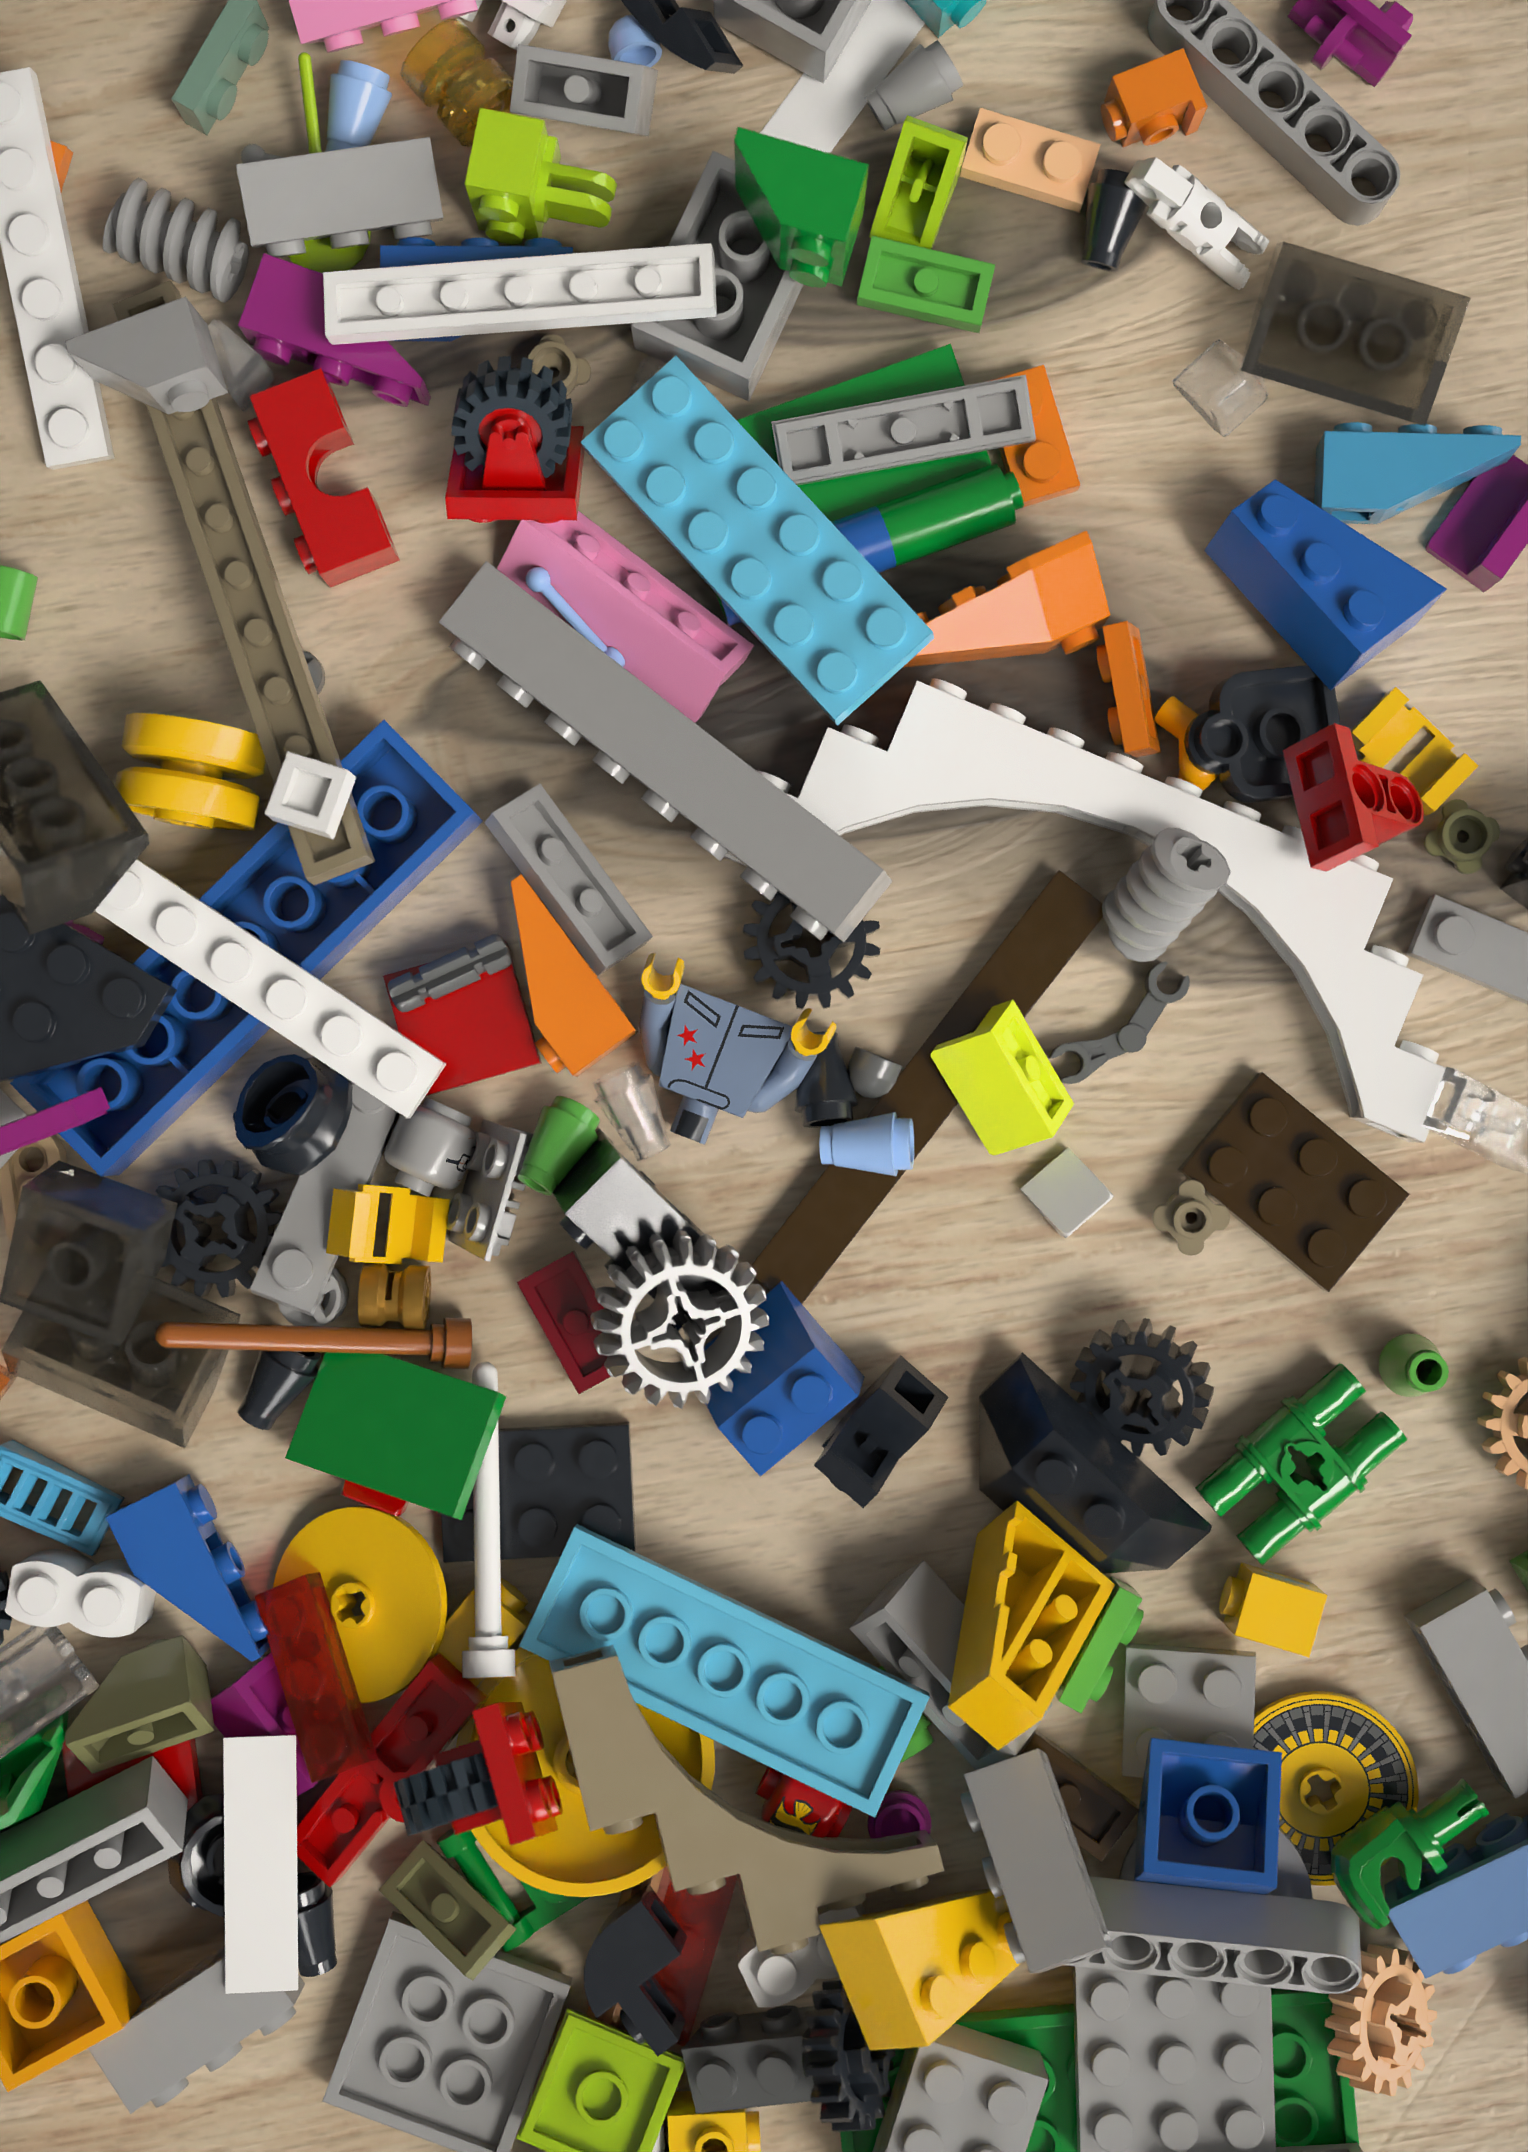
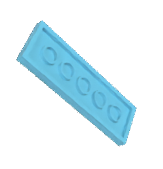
M677 356L673 357L581 441L585 451L837 726L934 639L933 631Z
M578 1524L574 1527L519 1645L549 1661L613 1645L632 1698L636 1703L872 1817H875L930 1698V1692Z

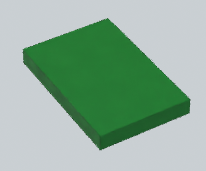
M325 1352L285 1459L462 1520L507 1396L384 1354Z

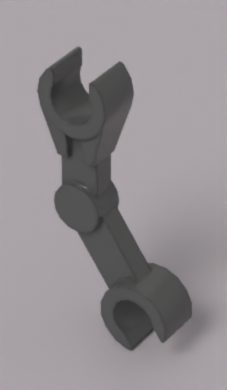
M1165 961L1153 966L1145 977L1146 995L1128 1023L1120 1028L1118 1032L1098 1040L1061 1044L1053 1049L1049 1059L1056 1058L1069 1051L1075 1053L1081 1063L1080 1069L1075 1075L1060 1079L1061 1082L1067 1085L1079 1083L1109 1059L1124 1053H1133L1141 1050L1146 1044V1036L1166 1005L1176 1002L1186 995L1190 986L1189 976L1186 975L1181 978L1173 994H1164L1158 989L1156 980L1168 963Z

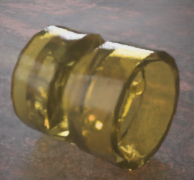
M451 18L437 24L419 39L404 60L400 75L403 82L425 106L432 108L439 106L436 113L438 120L462 146L470 147L473 145L480 108L512 113L510 112L514 78L498 60L493 58L484 59L486 53L484 45L460 19Z

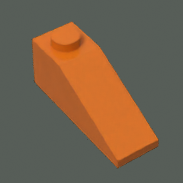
M520 874L511 881L534 1023L543 1034V1037L536 1041L535 1045L556 1073L567 1067L573 1076L578 1077L637 1034L638 1031L528 881Z

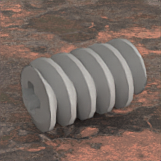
M139 177L135 179L127 192L121 194L108 216L103 234V251L109 254L118 251L120 258L133 264L141 261L145 269L155 274L165 271L167 278L176 283L188 280L190 288L195 291L205 293L211 290L215 299L223 303L230 300L244 278L249 258L248 245L239 241L241 222L231 218L220 233L216 231L218 214L215 210L207 208L202 213L198 222H194L195 209L192 200L188 198L182 199L174 212H171L170 191L160 188L156 191L151 201L148 202V183Z
M1166 828L1158 833L1152 845L1142 852L1140 859L1131 865L1127 875L1118 881L1115 889L1106 895L1102 904L1103 918L1109 927V937L1115 948L1127 959L1138 962L1154 961L1166 951L1167 946L1178 938L1179 933L1190 924L1192 918L1202 911L1205 903L1216 895L1221 886L1226 884L1231 871L1220 851L1210 843L1199 839L1193 833L1179 828Z

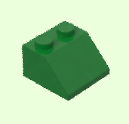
M738 127L734 138L735 189L779 269L789 271V276L793 280L806 286L823 288L826 287L827 283L842 287L864 213L869 164Z

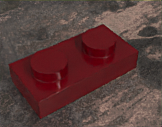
M575 1250L518 1281L519 1288L578 1395L610 1378L611 1376L604 1366L608 1356L599 1355L593 1343L594 1339L602 1332L594 1329L591 1323V1313L605 1309V1307L598 1303L595 1297L596 1288Z

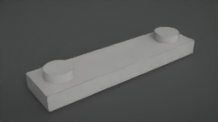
M1026 374L771 422L779 467L797 486L1035 442L1036 440Z
M1436 894L1430 896L1406 955L1528 1005V932Z
M349 1079L347 1080L353 1086L352 1109L347 1127L336 1149L317 1166L299 1176L250 1288L253 1294L313 1316L338 1258V1255L326 1253L333 1188L357 1190L358 1184H370L400 1114Z

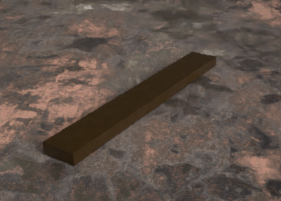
M1058 870L901 1071L890 1091L881 1097L866 1118L896 1112L897 1118H912L915 1160L958 1104L957 1099L932 1060L931 1052L938 1044L975 1032L992 1006L1013 999L1025 1018L1103 918V903ZM829 1164L751 1266L756 1272L755 1278L770 1290L782 1281L800 1303L803 1304L906 1170H898L897 1176Z

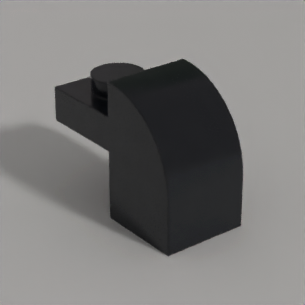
M900 1355L866 1390L830 1433L822 1445L824 1450L814 1466L829 1478L830 1482L837 1489L845 1492L864 1508L880 1492L898 1460L929 1431L949 1397Z
M648 1884L615 1909L603 1923L586 1958L584 1988L588 2003L597 2018L616 2003H619L622 2007L620 2017L629 2034L639 2044L647 2042L658 2057L679 2041L686 2019L653 1975L681 1955L688 1936Z

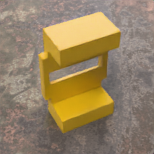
M1394 687L1351 729L1354 747L1364 757L1361 760L1362 762L1383 768L1423 727L1433 739L1400 774L1407 777L1416 788L1423 804L1424 816L1435 812L1472 774L1478 765L1466 753L1457 757L1451 751L1455 745L1415 707L1408 710L1404 705L1409 699L1397 687Z
M358 1184L357 1190L333 1188L326 1253L349 1257V1261L402 1264V1258H410L426 1262L443 1263L450 1199L410 1194V1189L405 1187ZM380 1192L391 1193L384 1256H373Z

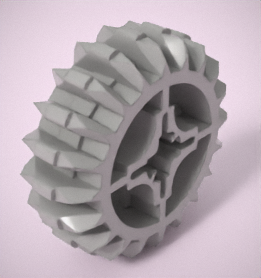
M678 1230L673 1238L672 1247L667 1248L660 1235L652 1234L649 1242L652 1250L651 1253L642 1256L636 1247L628 1246L626 1254L632 1265L627 1270L618 1265H609L607 1273L616 1284L615 1288H596L595 1297L598 1303L604 1306L605 1309L591 1313V1323L594 1329L602 1332L594 1339L593 1343L599 1355L608 1356L604 1363L608 1374L614 1378L623 1375L622 1385L629 1394L634 1395L644 1388V1395L647 1401L657 1406L668 1392L673 1405L682 1409L687 1400L688 1392L694 1391L701 1403L708 1404L711 1395L709 1386L718 1382L721 1389L732 1392L733 1382L728 1374L734 1368L742 1373H751L752 1364L744 1355L745 1351L755 1352L764 1350V1341L754 1330L769 1325V1316L763 1309L757 1307L766 1300V1293L760 1284H752L756 1276L755 1270L748 1262L737 1263L739 1254L731 1245L726 1244L716 1251V1241L711 1235L703 1233L692 1247L691 1239L686 1231ZM678 1276H704L718 1282L725 1289L712 1294L707 1289L696 1292L687 1291L680 1284ZM656 1286L657 1294L655 1300L646 1309L636 1312V1319L632 1320L641 1299ZM675 1297L684 1311L686 1310L689 1314H684L688 1321L682 1325L686 1337L685 1341L678 1330L672 1325L676 1324L672 1317L678 1313L674 1301ZM723 1327L715 1342L704 1351V1343L709 1334ZM648 1345L652 1351L658 1348H673L678 1351L682 1361L661 1362L644 1356L636 1349Z

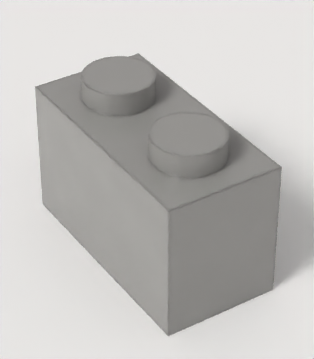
M518 44L510 112L649 136L658 70L639 64Z

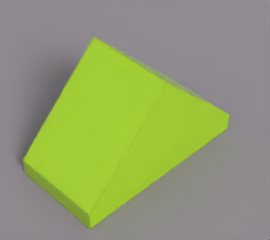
M907 115L870 231V238L876 236L932 249L961 173L968 137Z

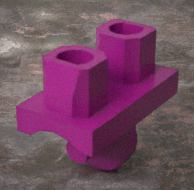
M1298 0L1287 16L1321 45L1311 60V63L1319 70H1322L1335 56L1373 87L1382 80L1412 36L1408 33V30L1413 22V14L1397 1H1386L1379 9L1369 0Z

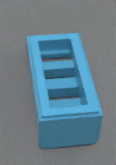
M15 1440L1 1444L0 1517L90 1556L95 1555L110 1527L105 1517L120 1508L124 1497ZM13 1467L22 1470L23 1473L10 1495L2 1491V1488ZM41 1478L48 1481L36 1506L33 1507L25 1502L37 1479ZM62 1489H66L73 1493L58 1520L49 1514ZM86 1499L97 1503L83 1532L72 1526Z

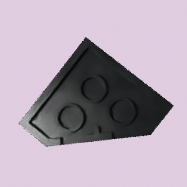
M4 889L0 895V1082L25 1075L33 1076L78 1064L85 1059L112 1052L120 1053L144 1046L177 992V989L17 894Z

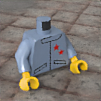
M651 953L647 958L642 973V984L645 990L639 1022L646 1064L653 1074L660 1077L658 1086L683 1095L670 1132L705 1145L719 1109L744 1118L747 1111L753 1113L766 1112L799 1087L815 1061L817 1054L821 1053L828 1046L835 1034L837 1027L833 1021L824 1034H815L808 1029L806 1020L813 1010L811 1008L805 1009L792 1027L681 984L685 969L684 961L681 958H677L674 974L661 975L654 969L655 953Z

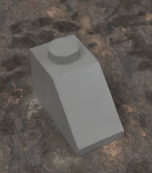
M186 296L65 341L68 353L93 380L168 415L174 412L198 410L204 407L210 399L228 393L208 324Z

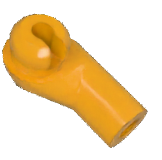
M1172 696L1161 706L1154 721L1179 740V779L1192 783L1203 791L1210 786L1218 775L1207 774L1196 768L1186 753L1184 743L1187 727L1199 714Z

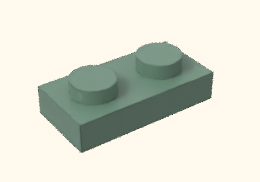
M257 0L227 1L171 98L184 122L205 135H208L217 119L223 120L229 114L236 100V85L248 65L254 66L261 59L267 47L269 26Z

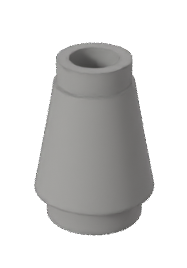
M936 40L926 48L919 44L875 88V91L866 96L865 99L880 126L886 131L893 125L903 123L907 115L916 117L953 101L952 93L961 88L963 82L949 55L940 42Z

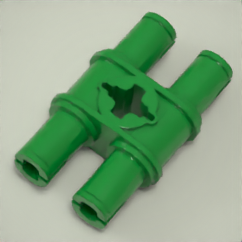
M1338 1363L1298 1399L1293 1395L1288 1399L1286 1397L1280 1401L1282 1407L1246 1438L1243 1435L1237 1438L1238 1442L1234 1445L1237 1452L1195 1487L1197 1492L1220 1517L1263 1480L1267 1484L1273 1482L1279 1489L1276 1493L1279 1500L1236 1535L1244 1547L1262 1566L1304 1529L1309 1533L1314 1529L1318 1531L1322 1527L1320 1522L1355 1491L1362 1493L1365 1490L1364 1486L1368 1483L1365 1476L1408 1440L1400 1428L1381 1411L1339 1448L1335 1444L1330 1446L1324 1439L1327 1433L1323 1428L1366 1392L1363 1385L1343 1364ZM1288 1446L1308 1456L1306 1462L1311 1469V1475L1314 1477L1313 1482L1294 1471L1296 1466L1291 1460L1292 1455L1288 1451Z

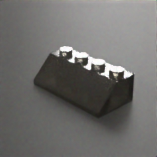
M41 680L0 692V890L28 934L31 935L92 914L149 845L148 833Z

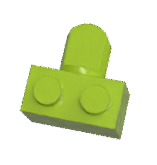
M480 108L465 187L479 230L486 231L485 234L489 238L512 245L521 244L523 238L529 240L541 238L544 223H547L549 218L598 228L605 227L610 222L612 212L608 202L612 201L615 197L617 183L606 173L560 164L561 153L558 139L554 136H548L544 120Z

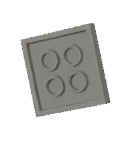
M393 1911L322 2102L457 2152H510L573 1977L499 1950L477 1977L471 1980L464 1976L403 1914Z
M1072 1966L1078 2152H1276L1271 1988Z

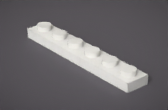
M30 67L0 72V244L46 467L55 470L115 459L100 384L93 380L68 353L65 344L66 340L88 333L89 330L37 74Z
M712 243L323 272L325 336L332 345L717 317L715 260Z
M116 845L113 847L79 898V901L406 1118L412 1117L446 1066L445 1062L121 847Z

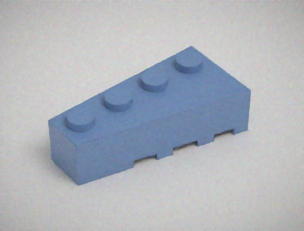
M1505 1813L1486 1824V1828L1476 1838L1477 1845L1469 1850H1466L1464 1845L1454 1843L1444 1849L1445 1853L1441 1857L1448 1867L1438 1875L1426 1861L1422 1862L1420 1886L1417 1890L1409 1888L1401 1876L1384 1885L1385 1901L1390 1909L1388 1916L1425 1979L1441 1971L1445 1974L1460 1972L1470 1966L1480 1953L1500 1944L1503 1947H1512L1528 1939V1815L1521 1818Z

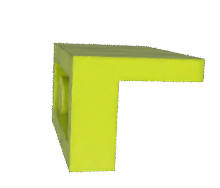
M1013 999L992 1006L975 1032L938 1044L931 1052L932 1060L991 1155H998L1054 1137L1074 1105L1070 1095Z

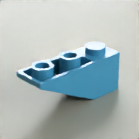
M1350 422L1334 426L1333 431H1324L1316 447L1314 504L1345 524H1379L1508 462L1521 445V435H1502V428L1491 425L1467 427L1463 429V434L1437 433L1436 426L1429 424L1404 425L1398 428V433L1372 432L1373 427L1366 423Z

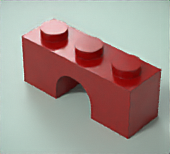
M319 368L250 395L249 397L257 417L248 420V426L261 456L273 455L280 476L270 481L285 516L292 513L296 514L304 535L294 538V543L307 573L312 574L318 571L322 579L331 588L400 561L379 505L368 487L344 496L328 495L318 489L317 475L323 461L332 453L354 445L333 388L323 370Z

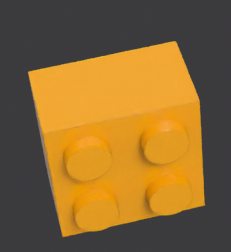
M88 1900L0 1944V2079L7 2092L124 2029L142 2003Z

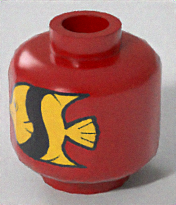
M769 1766L755 1794L765 1799L761 1810V1819L779 1827L820 1838L838 1837L853 1809L852 1806Z

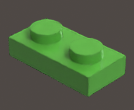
M872 236L858 292L857 305L979 333L996 264Z
M1113 1576L1109 1580L1115 1586L1055 1694L1059 1702L1081 1714L1089 1699L1097 1702L1104 1694L1113 1674V1667L1108 1665L1119 1642L1125 1645L1130 1643L1144 1615V1611L1138 1608L1142 1601L1141 1596L1133 1587Z

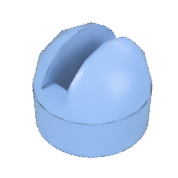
M626 15L616 20L610 29L608 48L612 60L652 67L661 58L662 49L660 42L633 15Z

